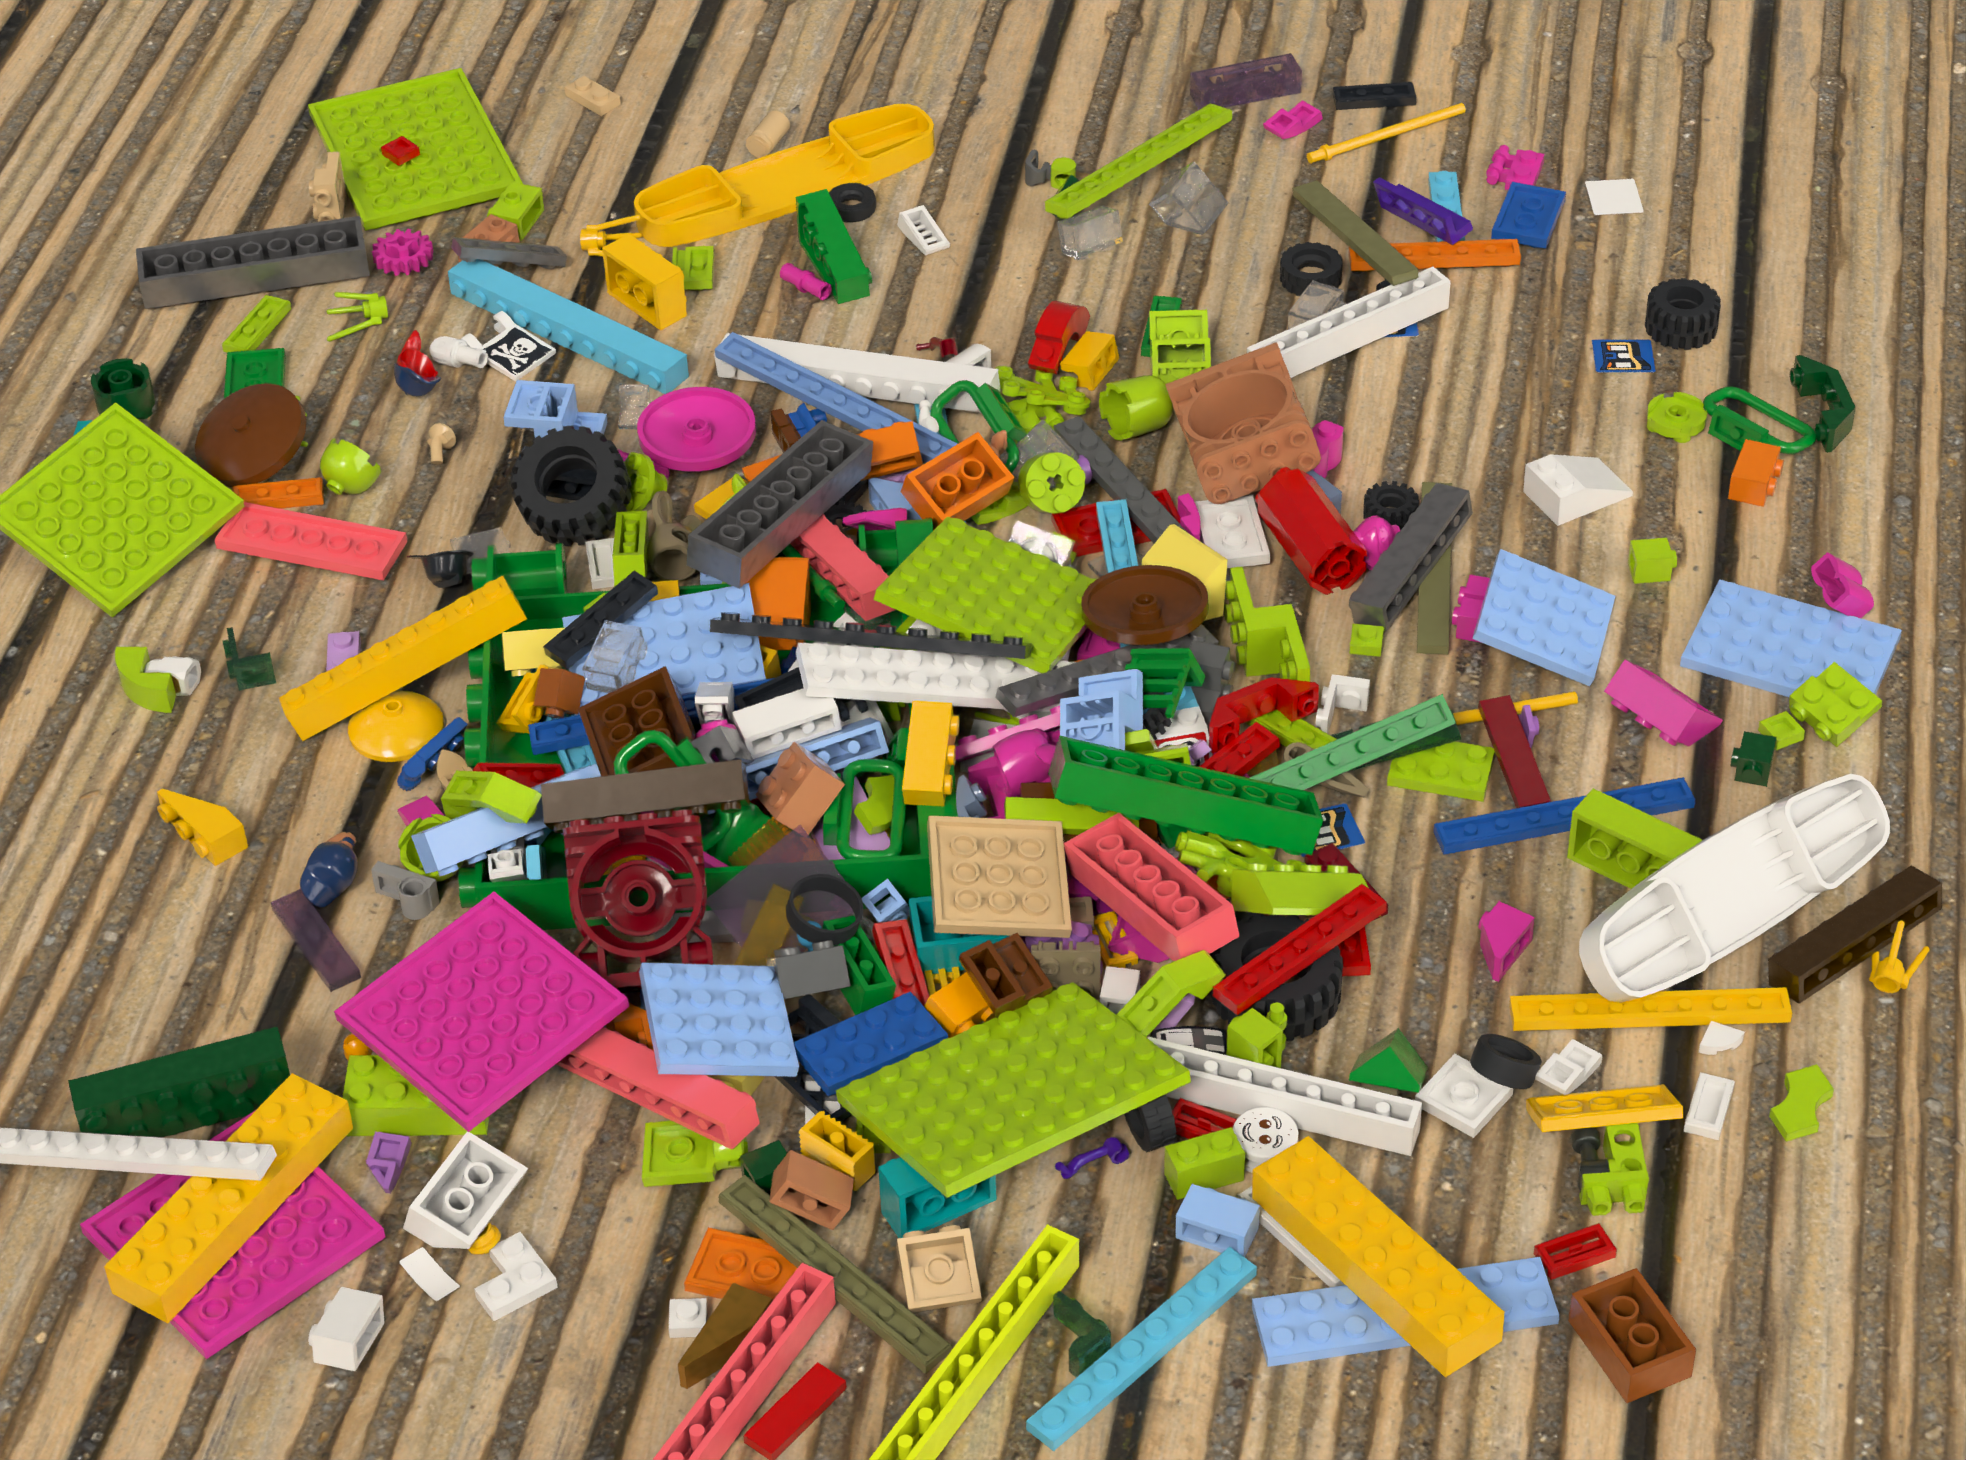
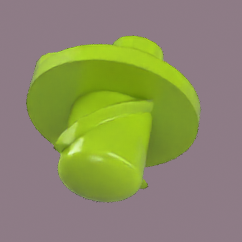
M631 452L624 463L631 478L632 487L629 490L632 495L630 503L624 505L627 511H642L649 500L652 501L656 492H667L668 482L664 474L655 471L653 462L648 455Z

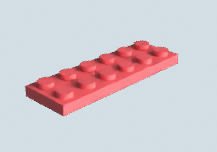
M244 502L245 507L224 524L215 538L216 549L383 581L408 542L406 532Z

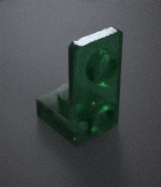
M233 627L226 628L228 640H223L226 659L232 658V660L226 661L230 679L236 678L239 691L276 684L270 652L239 658Z
M1058 1291L1053 1295L1054 1316L1078 1336L1068 1349L1069 1372L1077 1378L1111 1349V1331L1102 1320L1095 1319L1088 1314L1076 1299L1069 1298L1061 1291Z

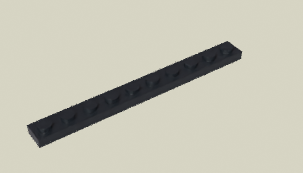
M721 612V617L710 619V632L995 657L1026 659L1031 656L1032 643H1023V637L1003 636V641L991 640L990 634L972 633L971 638L959 637V632L942 630L940 631V636L927 635L928 629L908 628V633L896 632V626L877 625V630H867L863 623H845L844 628L833 627L834 621L814 620V625L802 624V618L783 617V622H773L769 615H752V620L740 619V613Z

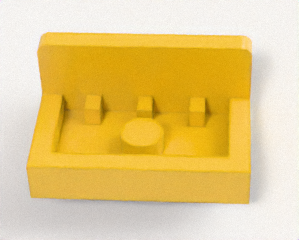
M539 665L535 673H526L497 721V724L503 731L529 734L528 724L539 722L545 710L533 706L540 669L548 668L547 665Z

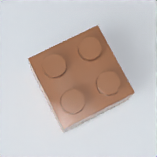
M793 742L789 749L782 752L778 759V764L771 774L761 781L758 792L755 795L777 821L807 838L845 783L824 760L796 742Z

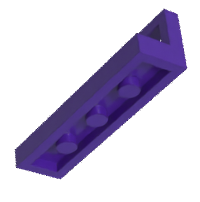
M1380 177L1373 181L1381 208L1451 245L1473 230L1470 220L1401 184L1395 186Z

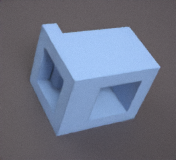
M888 879L861 898L878 923L903 920L909 916L908 904ZM888 893L891 895L877 907L874 906L876 902Z

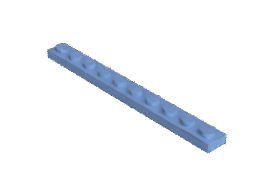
M734 332L715 348L716 358L861 431L889 427L896 422L911 421ZM913 422L923 462L927 463L957 445V443Z

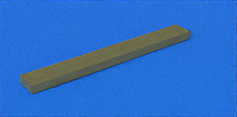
M1316 180L1292 188L1295 199L1391 285L1395 286L1418 278V268L1319 181Z
M1422 482L1421 503L1424 496L1438 482ZM1441 483L1452 486V483ZM1451 544L1418 589L1417 653L1448 655Z
M746 1175L719 1194V1203L797 1268L801 1263H804L833 1276L835 1300L923 1373L929 1372L951 1352L952 1345L791 1212L770 1203V1195Z

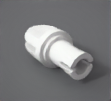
M443 336L436 338L429 348L435 362L456 368L462 367L464 364L483 368L488 361L486 350L468 347L464 340Z

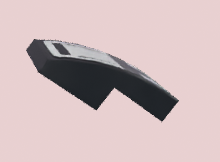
M1181 1026L1153 1030L1150 1034L1152 1038L1227 1055L1224 1029Z

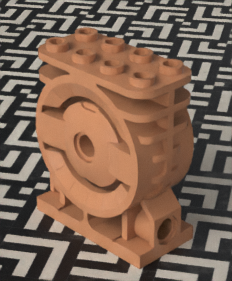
M1277 342L1165 384L1183 434L1187 440L1188 449L1206 498L1213 504H1223L1261 490L1281 468L1288 467L1291 470L1298 468L1306 473L1319 465L1321 460L1320 451L1304 409L1297 398Z

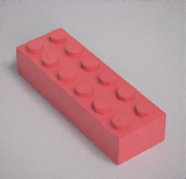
M1120 813L1063 843L1071 875L1173 961L1202 950L1210 954L1239 937L1233 904Z

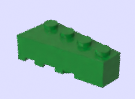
M824 189L795 197L799 243L822 280L831 285V294L836 302L842 304L870 296L871 272L868 267H865L828 190Z

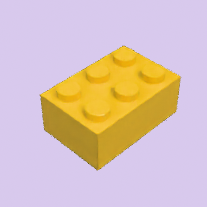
M630 234L602 248L607 293L660 331L687 316L684 274L680 267L675 266L661 254L656 253L646 246L644 242L639 241Z

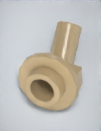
M435 423L430 427V438L427 442L431 450V464L438 465L443 463L442 449H451L456 443V436L449 426Z

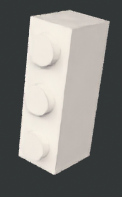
M804 688L732 712L734 725L737 727L753 759L789 748L793 742L800 744L842 730L839 711L834 698L805 696Z

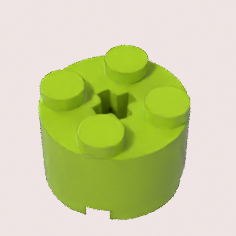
M1048 452L1038 454L1025 462L1018 476V486L1024 502L1030 508L1043 513H1062L1070 510L1079 502L1084 492L1086 477L1080 465L1072 457L1063 453ZM1048 478H1054L1056 483L1054 488H1050V483L1047 482Z

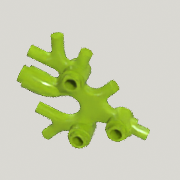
M1191 831L1186 833L1180 832L1175 845V851L1180 852L1179 862L1199 868L1200 870L1196 875L1204 882H1207L1212 876L1218 875L1216 881L1218 885L1217 890L1229 897L1232 894L1233 869H1246L1247 863L1267 864V870H1274V864H1285L1273 859L1277 847L1260 848L1253 845L1250 841L1241 839L1228 841L1221 838L1218 834L1206 832L1205 836ZM1228 849L1237 851L1245 855L1246 857L1236 855L1230 852ZM1294 859L1287 860L1286 864L1294 865V871H1301V864H1305Z

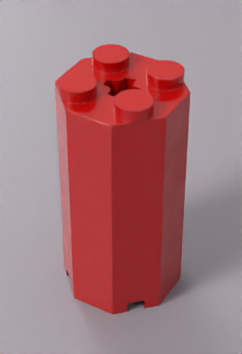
M1284 467L1278 470L1276 475L1257 493L1255 502L1258 505V514L1312 588L1325 595L1334 593L1332 589L1336 587L1345 590L1350 588L1366 571V562L1364 561V556L1367 557L1366 548L1311 475L1298 468L1291 470L1288 467Z

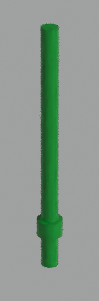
M791 544L781 551L786 557L803 558ZM809 564L810 583L815 587V593L821 600L829 602L835 610H842L845 607V601L837 594L836 587L829 580L823 579Z

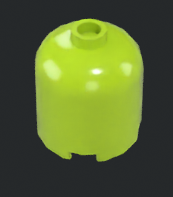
M1144 375L1106 384V391L1100 392V415L1102 419L1107 418L1112 428L1108 430V433L1115 440L1123 441L1156 431L1164 427L1171 419L1173 412L1172 401L1165 382L1156 376Z

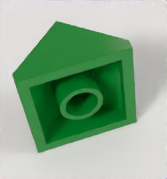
M1397 1028L1358 1056L1350 1072L1349 1081L1419 1093L1426 1078L1428 1066L1400 1029Z

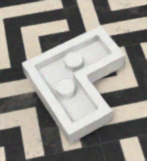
M518 1232L497 1243L489 1250L490 1258L502 1274L474 1288L477 1300L491 1319L496 1321L558 1287L555 1276L523 1234Z

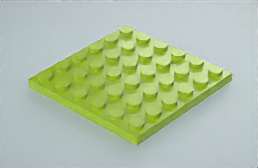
M115 402L0 495V530L113 618L241 511L245 505L241 497Z
M947 516L876 589L873 600L941 630L959 632V637L971 638L972 633L990 634L991 640L1003 641V636L1023 637V643H1032L1031 656L1026 659H1007L1039 673H1045L1055 667L1088 628L1083 621L1081 600L1087 587L1096 578H1089L1078 573L1072 567L1061 566L1050 561L1044 555L1034 554L1022 549L1017 543L1006 542L994 537L989 531L978 530L967 525L961 519Z

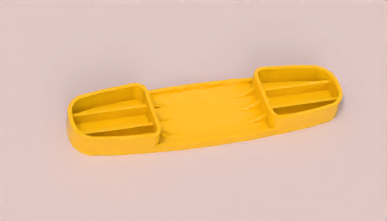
M893 104L835 119L829 123V136L766 155L722 172H718L709 165L696 166L658 182L636 195L634 211L635 215L640 216V220L636 221V227L649 243L660 247H673L729 233L796 212L795 197L824 189L830 192L834 187L846 183L869 185L929 158L933 154L935 147L934 123L929 115L918 106Z

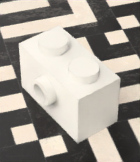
M341 1287L334 1299L327 1302L324 1315L319 1323L314 1324L310 1330L308 1342L312 1346L314 1363L356 1371L384 1325L382 1295Z

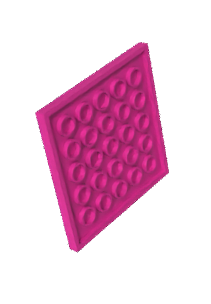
M492 892L336 1009L334 1013L338 1022L469 1132L629 1007V1002L624 994L496 892Z
M255 1111L209 1141L225 1142ZM317 1166L170 1323L205 1359H208L385 1238L384 1228ZM156 1174L81 1223L82 1233L110 1260L191 1176Z

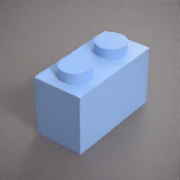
M1191 1184L1176 1214V1238L1220 1253L1231 1247L1245 1257L1259 1229L1260 1205L1251 1203L1246 1199H1239L1217 1192L1211 1188Z

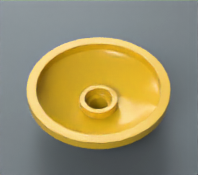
M394 691L352 714L348 723V735L354 749L369 759L381 762L409 760L444 729L443 714L439 706L430 698L410 691Z

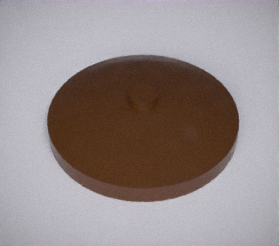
M264 383L242 388L218 403L203 421L195 442L197 463L226 487L262 482L280 471L298 451L306 432L307 419L305 410L295 395L283 386Z
M1161 565L1131 566L1107 573L1087 587L1081 600L1083 621L1093 633L1104 639L1129 645L1159 644L1183 637L1202 624L1209 610L1207 589L1197 577L1184 570Z

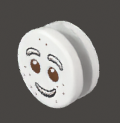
M1259 1107L1248 1110L1240 1115L1233 1125V1131L1245 1152L1244 1169L1253 1173L1255 1167L1298 1142V1128L1294 1120L1285 1112L1275 1108Z

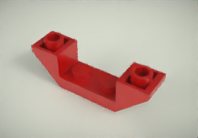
M1269 677L1217 698L1209 724L1210 752L1212 754L1218 752L1239 735L1240 724L1274 710L1281 712L1291 722L1316 713L1318 710L1319 685L1316 682Z

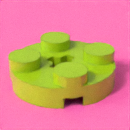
M1674 392L1673 397L1664 398V394H1660L1654 397L1648 404L1647 428L1651 432L1673 438L1676 442L1686 443L1691 440L1692 436L1699 434L1705 428L1707 410L1703 409V402L1693 395Z

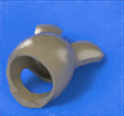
M666 491L656 492L652 499L656 529L648 543V563L653 572L664 580H683L696 571V569L686 566L688 535L701 525L702 522L698 517L688 515L680 523H672L673 503L670 495Z

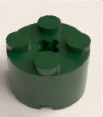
M115 359L102 364L100 371L96 375L92 374L91 386L99 415L115 402L137 419H147L153 414L152 408L155 405V396L149 369L144 363L140 362V366L133 364L132 359Z

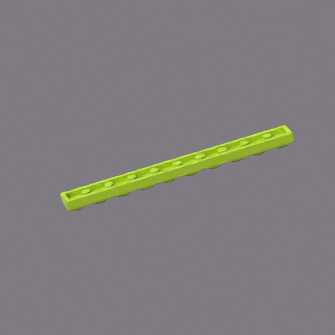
M1208 104L1045 201V211L1055 214L1062 219L1071 218L1074 214L1089 207L1099 199L1106 197L1114 190L1123 187L1124 184L1139 177L1141 174L1156 167L1161 162L1171 158L1176 153L1188 148L1191 144L1232 120V110L1215 104Z

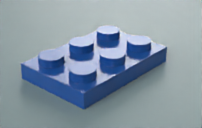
M1512 182L1492 228L1491 239H1517L1518 244L1546 249L1565 203L1566 192Z

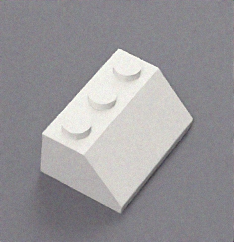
M467 1131L410 1205L403 1229L432 1247L470 1249L526 1174L528 1168Z

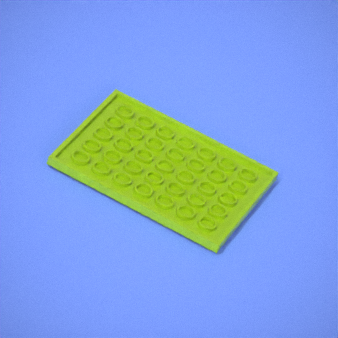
M462 68L308 104L309 114L327 152H340L346 192L357 215L360 216L365 231L379 229L382 226L398 222L403 223L422 216H431L435 213L451 209H459L475 203H483L499 198L500 194L506 190L511 182L523 184ZM404 136L419 146L420 155L398 166L382 155L381 147Z
M1072 982L1060 986L1049 995L1031 999L1027 1005L1019 1009L1005 1011L998 1018L995 1017L982 1024L974 1025L969 1030L951 1038L943 1039L932 1047L915 1052L892 1065L884 1066L875 1073L853 1080L848 1085L837 1089L836 1095L838 1103L948 1198L1190 1083L1191 1079L1190 1071Z

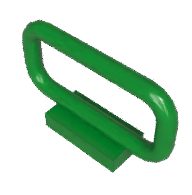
M968 380L955 382L942 392L932 404L931 417L935 418L938 422V432L941 436L957 444L959 443L943 418L942 410L958 394L967 392L995 434L1002 430L1007 431L1008 444L1006 452L1008 458L1004 465L1012 474L1019 462V450L1013 439L1019 442L1027 433L999 390L987 383L978 387L974 382Z
M1723 387L1710 393L1703 400L1704 410H1707V413L1712 416L1708 434L1741 451L1745 439L1781 447L1780 453L1783 454L1799 453L1816 441V433L1811 426L1743 389ZM1727 398L1739 400L1800 433L1803 437L1795 442L1781 441L1768 434L1769 430L1723 405L1717 406L1716 404Z
M649 730L637 735L618 752L614 761L615 775L629 773L627 769L628 761L642 748L651 743L659 745L677 767L706 764L699 750L692 746V741L688 736L676 745L665 733ZM721 809L715 810L719 816V822L716 827L702 838L704 852L713 847L728 833L732 824L731 813H722Z
M859 759L849 763L844 768L842 776L841 773H836L845 785L824 813L823 845L837 846L838 852L845 859L899 856L903 847L906 810L902 792L904 768L894 761L884 759ZM860 772L889 773L894 777L890 845L885 850H858L850 846L854 779Z

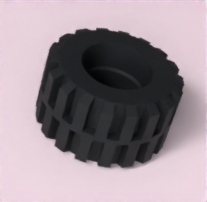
M1673 278L1667 282L1662 281L1658 283V286H1654L1648 295L1645 318L1647 334L1652 336L1651 339L1655 342H1660V345L1669 346L1677 350L1678 348L1691 350V348H1700L1703 344H1709L1711 339L1715 338L1718 329L1721 307L1720 296L1708 284L1700 283L1694 279Z

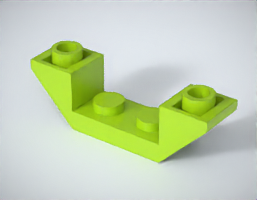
M456 770L441 797L445 816L450 819L457 818L477 810L478 807L489 808L506 822L527 824L528 820L535 814L536 805L542 794L496 772Z
M1199 951L1162 966L1116 1015L1147 1037L1188 993L1203 1000L1213 989V986L1218 984L1226 974L1207 951Z

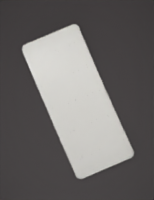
M423 1247L400 1260V1264L407 1273L435 1301L440 1300L460 1287L443 1271Z

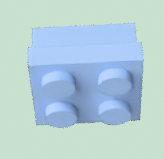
M525 380L516 381L503 417L506 427L533 428L535 438L538 435L541 438L548 435V430L556 428L557 431H561L563 426L573 425L575 430H579L580 426L590 428L592 433L599 431L604 434L608 423L607 414L578 412L575 384Z
M1138 669L1080 677L1079 696L1060 699V736L1125 750V733L1143 730V672Z

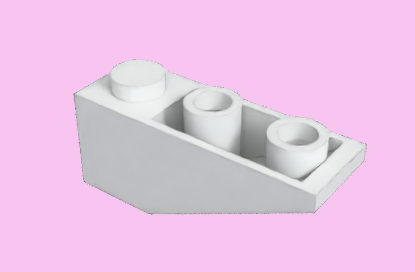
M732 682L699 683L695 695V706L700 724L727 719L728 724L734 725L732 712H734V687Z

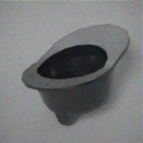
M453 550L430 555H410L407 558L421 559L426 576L433 585L439 588H448L461 583L467 574L468 558L472 557L474 553L467 550Z

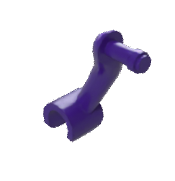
M1111 1137L1105 1140L1102 1147L1075 1156L1066 1166L1062 1162H1057L1055 1168L1061 1171L1063 1179H1070L1083 1165L1105 1155H1108L1114 1164L1122 1163L1129 1158V1151L1125 1144L1120 1143L1117 1138Z

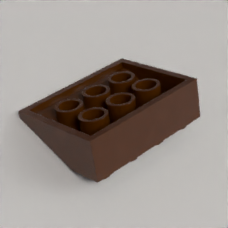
M666 666L578 708L601 777L615 775L614 761L616 755L626 744L644 731L656 730L663 732L676 745L686 736L691 741L696 739V732L681 692ZM654 743L642 748L627 764L629 773L677 767L662 748Z

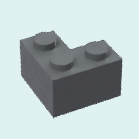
M1193 640L1190 650L1204 672L1205 679L1202 686H1191L1209 733V724L1217 698L1233 692V685H1230L1229 681L1233 674L1234 662L1230 661L1229 647Z
M828 940L813 943V950L800 952L799 946L774 950L775 957L766 958L767 966L774 967L783 998L787 999L849 987L850 982L843 945L833 946V941Z

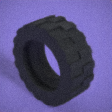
M1318 242L1295 244V246L1287 248V251H1284L1280 260V282H1282V286L1288 292L1300 297L1319 298L1332 294L1342 283V256L1331 246ZM1304 267H1317L1323 269L1324 271L1317 273H1307L1300 271L1298 269Z
M1166 1094L1124 1114L1132 1135L1143 1151L1150 1152L1175 1142V1120Z

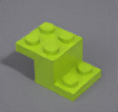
M1207 309L1149 311L1150 368L1152 376L1160 378L1167 384L1211 367Z

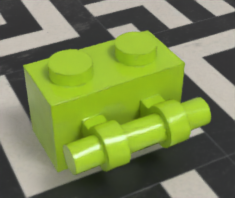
M1277 1002L1271 1004L1270 1011L1266 1017L1253 1008L1242 1016L1235 1017L1227 1028V1056L1281 1068L1282 1051L1286 1047V1035L1283 1033V1030L1287 1026V1015L1284 1012V1006Z

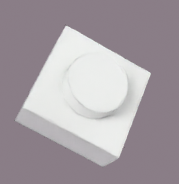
M707 1298L670 1299V1338L696 1337L707 1322Z

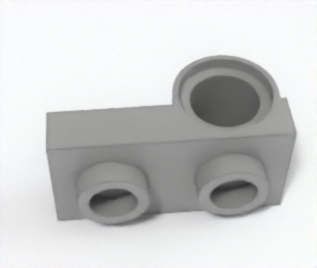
M377 861L371 869L375 892L400 900L402 913L408 919L419 920L425 918L440 903L436 879Z

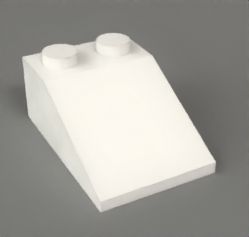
M1550 454L1527 463L1525 467L1523 492L1557 526L1633 496V491L1599 458Z

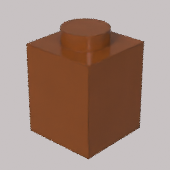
M541 668L533 706L546 710V716L558 719L564 718L565 714H578L585 677L565 669Z

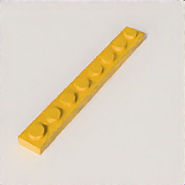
M1787 987L1658 991L1621 1003L1609 1001L1599 993L1510 996L1509 1001L1513 1031L1709 1025L1711 1021L1723 1025L1789 1023L1792 1018Z

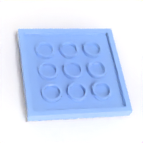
M1500 549L1494 562L1472 639L1590 687L1595 678L1615 595Z
M641 963L639 975L658 1074L797 1076L799 1064L783 993H781L773 966Z

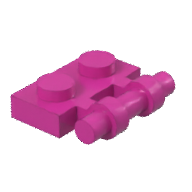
M1501 145L1493 154V163L1488 166L1486 172L1487 183L1494 185L1497 181L1504 182L1505 190H1509L1512 182L1535 186L1544 164L1545 154L1532 150L1518 149L1516 155H1510L1509 147Z

